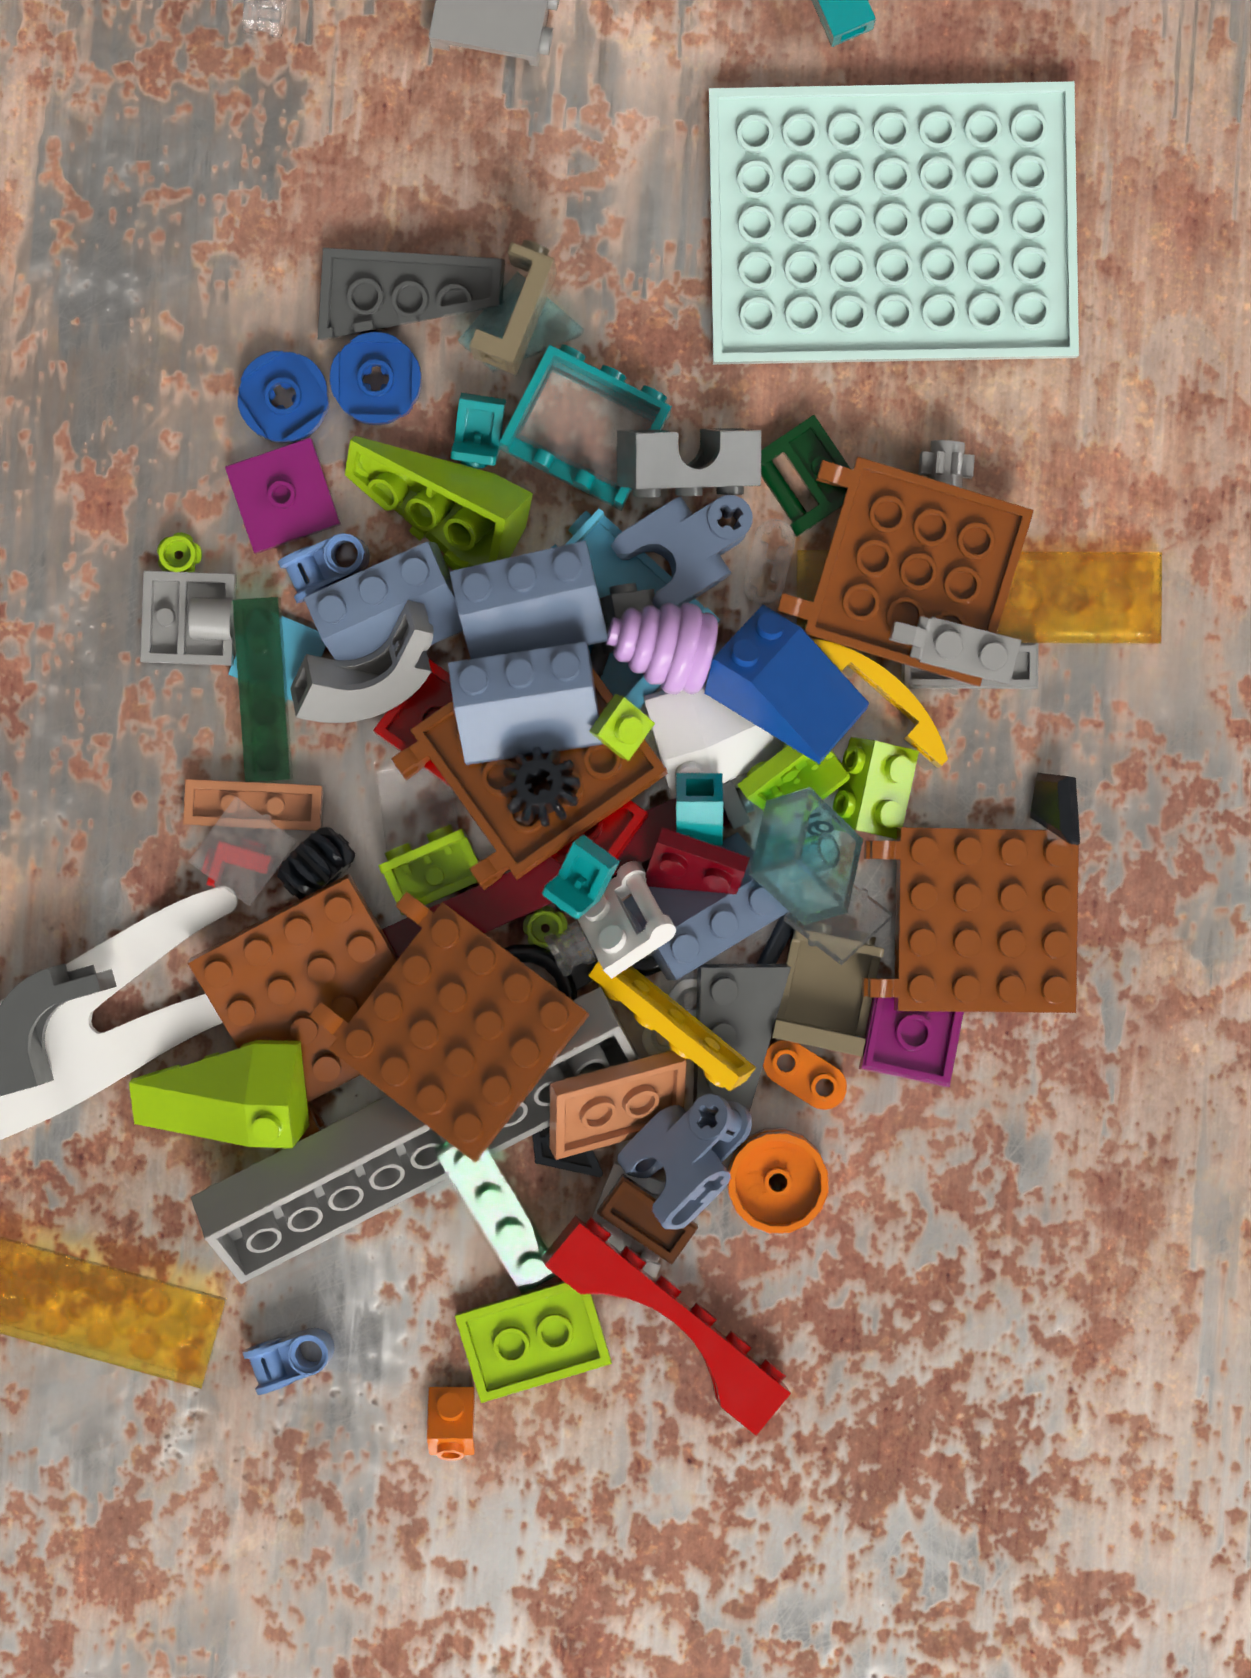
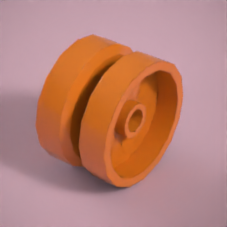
M766 1128L748 1136L734 1150L727 1168L731 1176L728 1184V1193L736 1212L751 1227L770 1234L791 1233L807 1226L822 1211L829 1192L828 1171L818 1149L802 1134L786 1128ZM777 1173L783 1174L787 1179L786 1185L781 1184L780 1190L772 1189L769 1181L770 1177Z

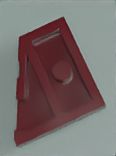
M662 827L646 871V883L648 887L737 894L750 857Z

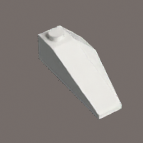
M704 685L696 694H689L682 690L679 694H669L665 691H660L643 696L648 716L655 723L652 731L660 761L668 772L665 779L671 799L676 798V773H723L724 784L747 773L759 762L770 760L783 749L785 743L704 694Z

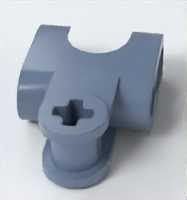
M735 495L719 497L694 514H692L683 498L678 497L618 534L611 547L622 560H630L644 552H655L663 556L669 562L672 570V579L666 586L656 592L652 602L658 609L665 603H672L681 607L682 604L696 599L731 574L721 555L744 540L746 533L752 525L753 513L749 504L744 499ZM722 515L726 519L731 517L736 519L737 522L733 529L729 525L721 527L718 524Z
M713 1094L703 1095L695 1101L687 1112L680 1105L669 1106L661 1110L618 1154L617 1161L629 1176L650 1178L664 1167L666 1184L664 1190L653 1204V1213L662 1227L671 1230L686 1227L729 1184L731 1176L722 1162L747 1139L752 1127V1117L749 1110L743 1104L726 1101L723 1097Z

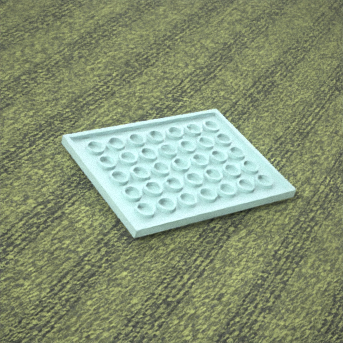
M1074 81L709 88L713 365L1077 358L1079 356Z

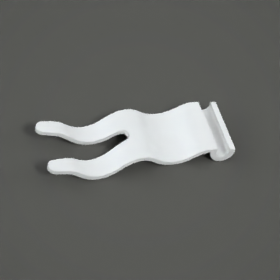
M219 886L167 906L66 964L68 972L94 965L96 973L112 969L117 987L72 999L61 1005L54 1012L48 1022L45 1033V1049L54 1080L36 1087L0 1096V1140L76 1106L171 1048L223 1023L206 994L159 1009L106 1032H98L93 1027L91 1021L93 1011L144 970L194 933L232 913L238 905V896L231 887Z

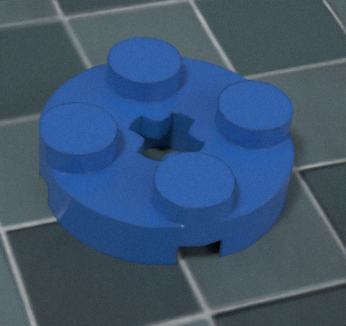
M382 332L364 333L350 340L351 342L345 345L341 352L339 351L333 359L330 370L331 390L343 411L358 422L368 425H385L408 415L419 398L422 387L421 368L410 348L395 336ZM376 366L381 367L383 375L389 376L388 384H382L380 391H372L371 385L363 382L364 375H370L372 367Z
M271 351L257 357L244 370L239 386L238 408L246 424L259 436L269 439L274 443L296 442L311 435L322 424L330 408L329 388L324 375L309 358L293 352ZM279 385L285 390L291 387L295 389L296 394L291 398L293 405L287 409L283 405L274 407L271 402L276 398L274 389Z

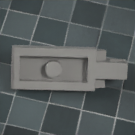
M922 616L919 618L917 627L895 621L889 637L891 641L912 646L909 657L919 659L920 663L1005 685H1010L1022 641L935 617L926 618Z

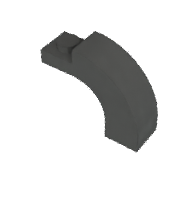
M64 963L32 974L10 991L0 1005V1096L36 1087L54 1080L45 1049V1033L50 1018L61 1005L72 999L117 987L112 969L96 973L94 965L68 972Z

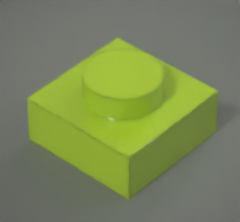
M615 694L589 732L617 756L629 761L655 723L625 697Z

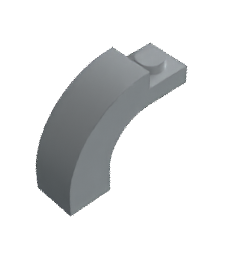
M407 600L387 641L379 649L365 657L342 661L306 654L290 687L296 718L323 723L361 721L383 714L410 698L431 673L427 650L431 646L434 630L432 624H429L425 604Z

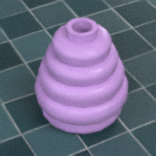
M665 603L660 609L648 605L641 612L634 608H629L623 613L621 619L612 618L606 644L614 646V656L617 661L628 662L630 670L634 673H643L648 683L661 685L663 691L669 694H679L682 690L689 694H696L702 689L711 665L717 639L718 620L711 613H702L701 609L692 603H684L681 607L672 603Z

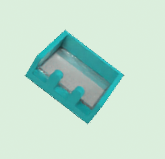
M562 344L560 349L549 345L499 442L500 450L622 511L632 488L617 486V430H663L671 415L672 406L665 403L667 397L656 389L643 385L642 389L639 390L625 383L627 377L612 367L602 365L599 370L585 363L586 356L568 345Z

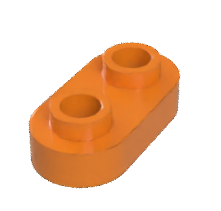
M779 1039L768 1046L763 1068L773 1082L817 1109H832L843 1101L847 1092V1082L843 1073L837 1067L799 1043ZM783 1054L791 1055L795 1061L793 1068L788 1071H783L777 1066V1060ZM829 1079L832 1082L833 1089L828 1095H820L816 1092V1084L819 1080Z

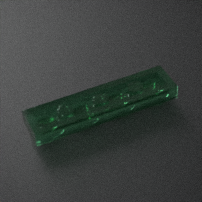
M281 597L233 600L245 782L293 779Z
M449 1142L434 1148L438 1160L521 1294L557 1276L544 1266L541 1257L549 1247L490 1150L487 1148L478 1161L474 1163Z

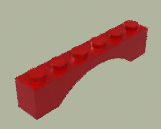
M575 1215L541 1257L544 1266L579 1294H604L630 1299L653 1308L674 1322L694 1342L702 1354L711 1376L715 1398L720 1407L757 1436L791 1394L782 1382L787 1376L769 1360L765 1359L762 1364H759L749 1356L748 1352L752 1347L733 1331H730L727 1336L718 1331L713 1326L717 1319L696 1302L690 1308L681 1301L678 1296L682 1291L664 1275L660 1274L655 1280L643 1270L647 1262L628 1246L619 1251L607 1240L612 1234L591 1217L585 1223Z

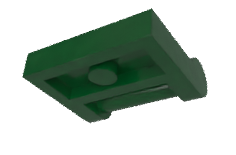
M812 415L761 450V477L791 520L792 524L789 527L796 537L802 535L842 507L847 489L816 481L822 461H828L851 469L815 415ZM781 454L785 455L818 504L809 512L805 510L773 463V460Z

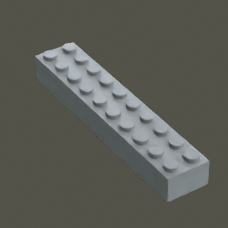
M599 987L574 1000L576 1004L590 1014L476 1163L391 1097L387 1096L298 1141L294 1148H285L260 1162L253 1163L239 1173L219 1183L212 1184L207 1189L192 1196L191 1200L204 1238L242 1284L549 1127L550 1083L639 1059V1056L605 993Z

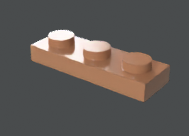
M185 779L183 825L317 831L322 827L323 786Z

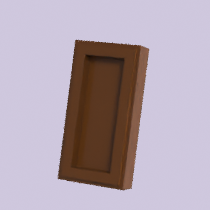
M622 1174L597 1209V1214L672 1265L698 1229V1224L692 1221L684 1228L665 1229L653 1213V1204L658 1197Z

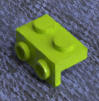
M851 737L842 759V764L849 773L850 779L839 787L833 801L832 821L835 826L897 839V827H903L919 751L876 740Z
M785 743L783 749L770 760L754 765L748 771L747 777L737 785L748 800L764 811L774 828L778 831H783L799 819L797 817L798 811L802 813L808 812L850 779V775L833 750L818 764Z
M449 824L427 834L429 843L412 850L408 842L384 853L387 862L378 865L381 874H384L396 904L408 892L425 906L477 883L469 868L479 861L465 829L454 832L452 825Z

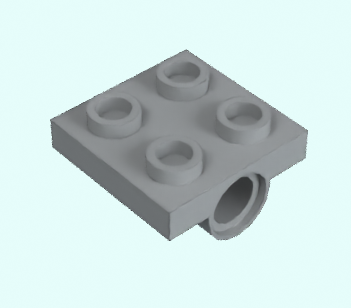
M144 571L140 662L233 666L237 575Z

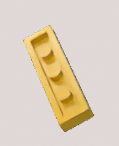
M598 961L588 975L599 984L598 987L602 988L608 998L620 1001L630 1009L639 1024L647 1029L657 1031L668 1040L669 1047L677 1055L691 1059L704 1070L705 1077L714 1085L731 1091L746 1082L756 1067L633 966L628 967L611 979Z

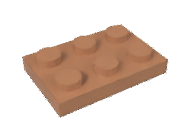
M672 1050L550 1083L549 1148L555 1159H562L633 1139L661 1110L673 1105H680L684 1108L686 1059L677 1055Z

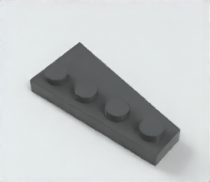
M323 248L318 340H327L500 307L503 304L505 260L501 258Z
M787 963L702 964L698 967L696 1018L756 1068L746 1082L729 1091L726 1088H721L711 1083L705 1077L704 1070L694 1063L693 1104L701 1096L713 1094L723 1097L726 1101L743 1104L750 1112L772 1036L775 1019L777 1018L791 969Z

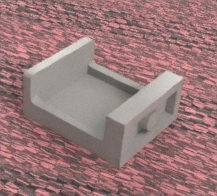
M436 0L429 33L431 47L449 51L450 45L522 58L528 60L529 65L539 66L541 54L549 55L552 43L553 28L546 27L549 9L557 11L560 0Z

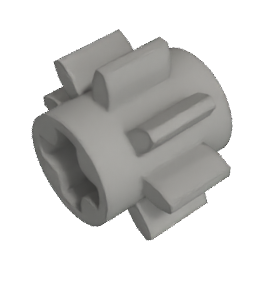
M950 440L931 441L930 452L921 451L918 475L929 476L928 478L962 488L963 478L972 479L974 475L975 455L964 454V442Z

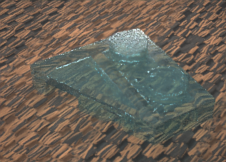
M518 271L504 286L502 306L484 309L458 339V342L471 354L469 346L476 329L503 339L526 280ZM547 297L523 360L546 351L549 345L556 347L580 337L584 329ZM481 362L492 372L500 370L496 367Z

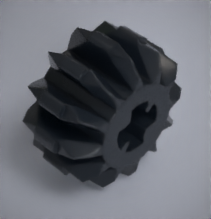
M535 746L532 750L533 760L528 762L523 754L518 753L515 759L520 769L505 768L503 773L512 783L502 786L501 793L504 797L512 798L507 805L511 814L523 810L521 819L524 824L529 825L534 820L536 814H539L542 827H548L550 824L549 813L555 812L558 819L563 821L567 818V814L561 805L577 806L579 802L577 796L569 791L580 788L581 781L579 777L569 776L575 769L574 763L571 760L559 764L561 755L558 750L552 749L545 760L543 759L541 748ZM544 778L547 779L551 789L549 791L542 789L538 795H535L531 785L533 783L541 784Z
M322 827L315 833H311L306 840L301 842L290 853L289 857L282 862L277 877L284 884L283 887L292 896L295 895L300 900L341 878L344 872L351 867V863L355 858V852L341 834L336 833L331 827Z

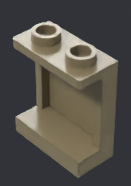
M524 240L522 246L513 242L510 243L508 255L511 265L529 273L503 339L478 329L475 330L469 346L474 359L517 376L557 274L555 260L548 256L550 251L548 248L529 240Z
M805 922L803 931L794 929L792 932L786 961L791 969L777 1018L775 1019L772 1038L862 1057L866 1041L864 1036L872 1003L871 997L862 996V978H877L884 948L875 946L876 937L849 932L848 940L830 937L832 929L830 927Z

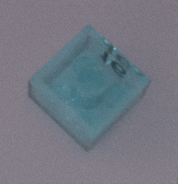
M811 787L767 800L765 803L749 874L803 925L848 913L863 838Z

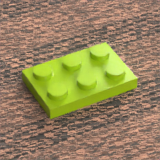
M564 1281L455 1314L456 1323L481 1403L612 1364L592 1294H579Z

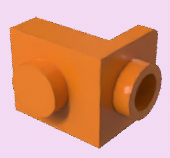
M429 1387L427 1443L430 1455H437L440 1459L453 1461L464 1458V1455L475 1454L474 1387Z

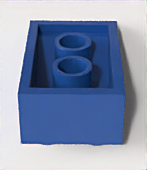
M763 604L713 657L704 694L818 764L821 763L861 717L869 705V702L800 626Z

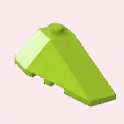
M354 436L350 440L345 476L385 511L394 509L412 525L409 532L419 541L426 537L430 542L437 543L440 550L444 553L443 558L450 568L458 570L511 557L526 529L533 497L532 492L495 473L359 436Z
M255 1040L243 1044L238 1049L222 1054L216 1052L205 1056L203 1060L183 1066L179 1064L133 1078L129 1082L134 1124L246 1147L294 1148L310 1125L301 1041Z

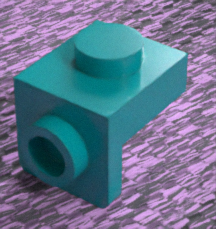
M461 392L451 459L461 461L462 465L473 468H485L487 465H496L500 452L499 442L502 438L506 399Z
M581 835L573 842L558 875L545 885L542 895L556 904L562 911L575 919H579L601 900L620 861L585 835Z

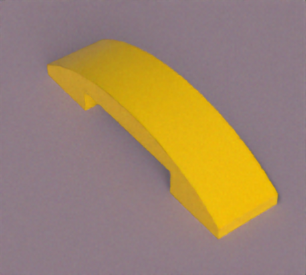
M812 639L841 672L848 666L915 725L905 736L904 740L919 751L937 769L948 760L944 744L931 717L918 699L898 678L875 661L855 650L825 640Z

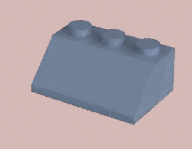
M586 540L450 571L458 613L471 659L587 642V645H592L607 640V629Z
M424 542L304 597L320 637L335 660H354L365 657L379 649L391 635L407 600L425 604L429 624H432L434 630L431 645L463 631L450 571L438 544L434 542Z
M587 642L448 663L454 711L466 765L515 758L518 753L530 756L535 746L540 747L543 754L549 753L552 749L563 751L603 745L601 741L589 732L599 718L591 655Z
M738 832L724 839L723 845H716L750 857L737 894L649 887L661 912L670 917L676 928L673 938L651 952L667 981L678 980L793 909L770 869ZM630 896L623 903L640 933L645 930L647 922L633 896Z

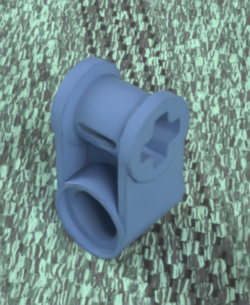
M341 533L315 545L299 549L281 558L278 564L280 568H286L297 592L294 599L296 603L305 602L304 597L365 570L369 564L370 553L364 541L351 534ZM345 543H353L358 552L357 560L350 567L343 568L337 563L336 551Z
M315 1327L283 1338L279 1337L264 1341L243 1350L242 1353L244 1359L250 1360L258 1382V1385L255 1387L257 1395H262L322 1371L333 1357L335 1347L330 1334L323 1329ZM312 1341L318 1344L322 1351L321 1360L311 1362L305 1359L301 1353V1343Z

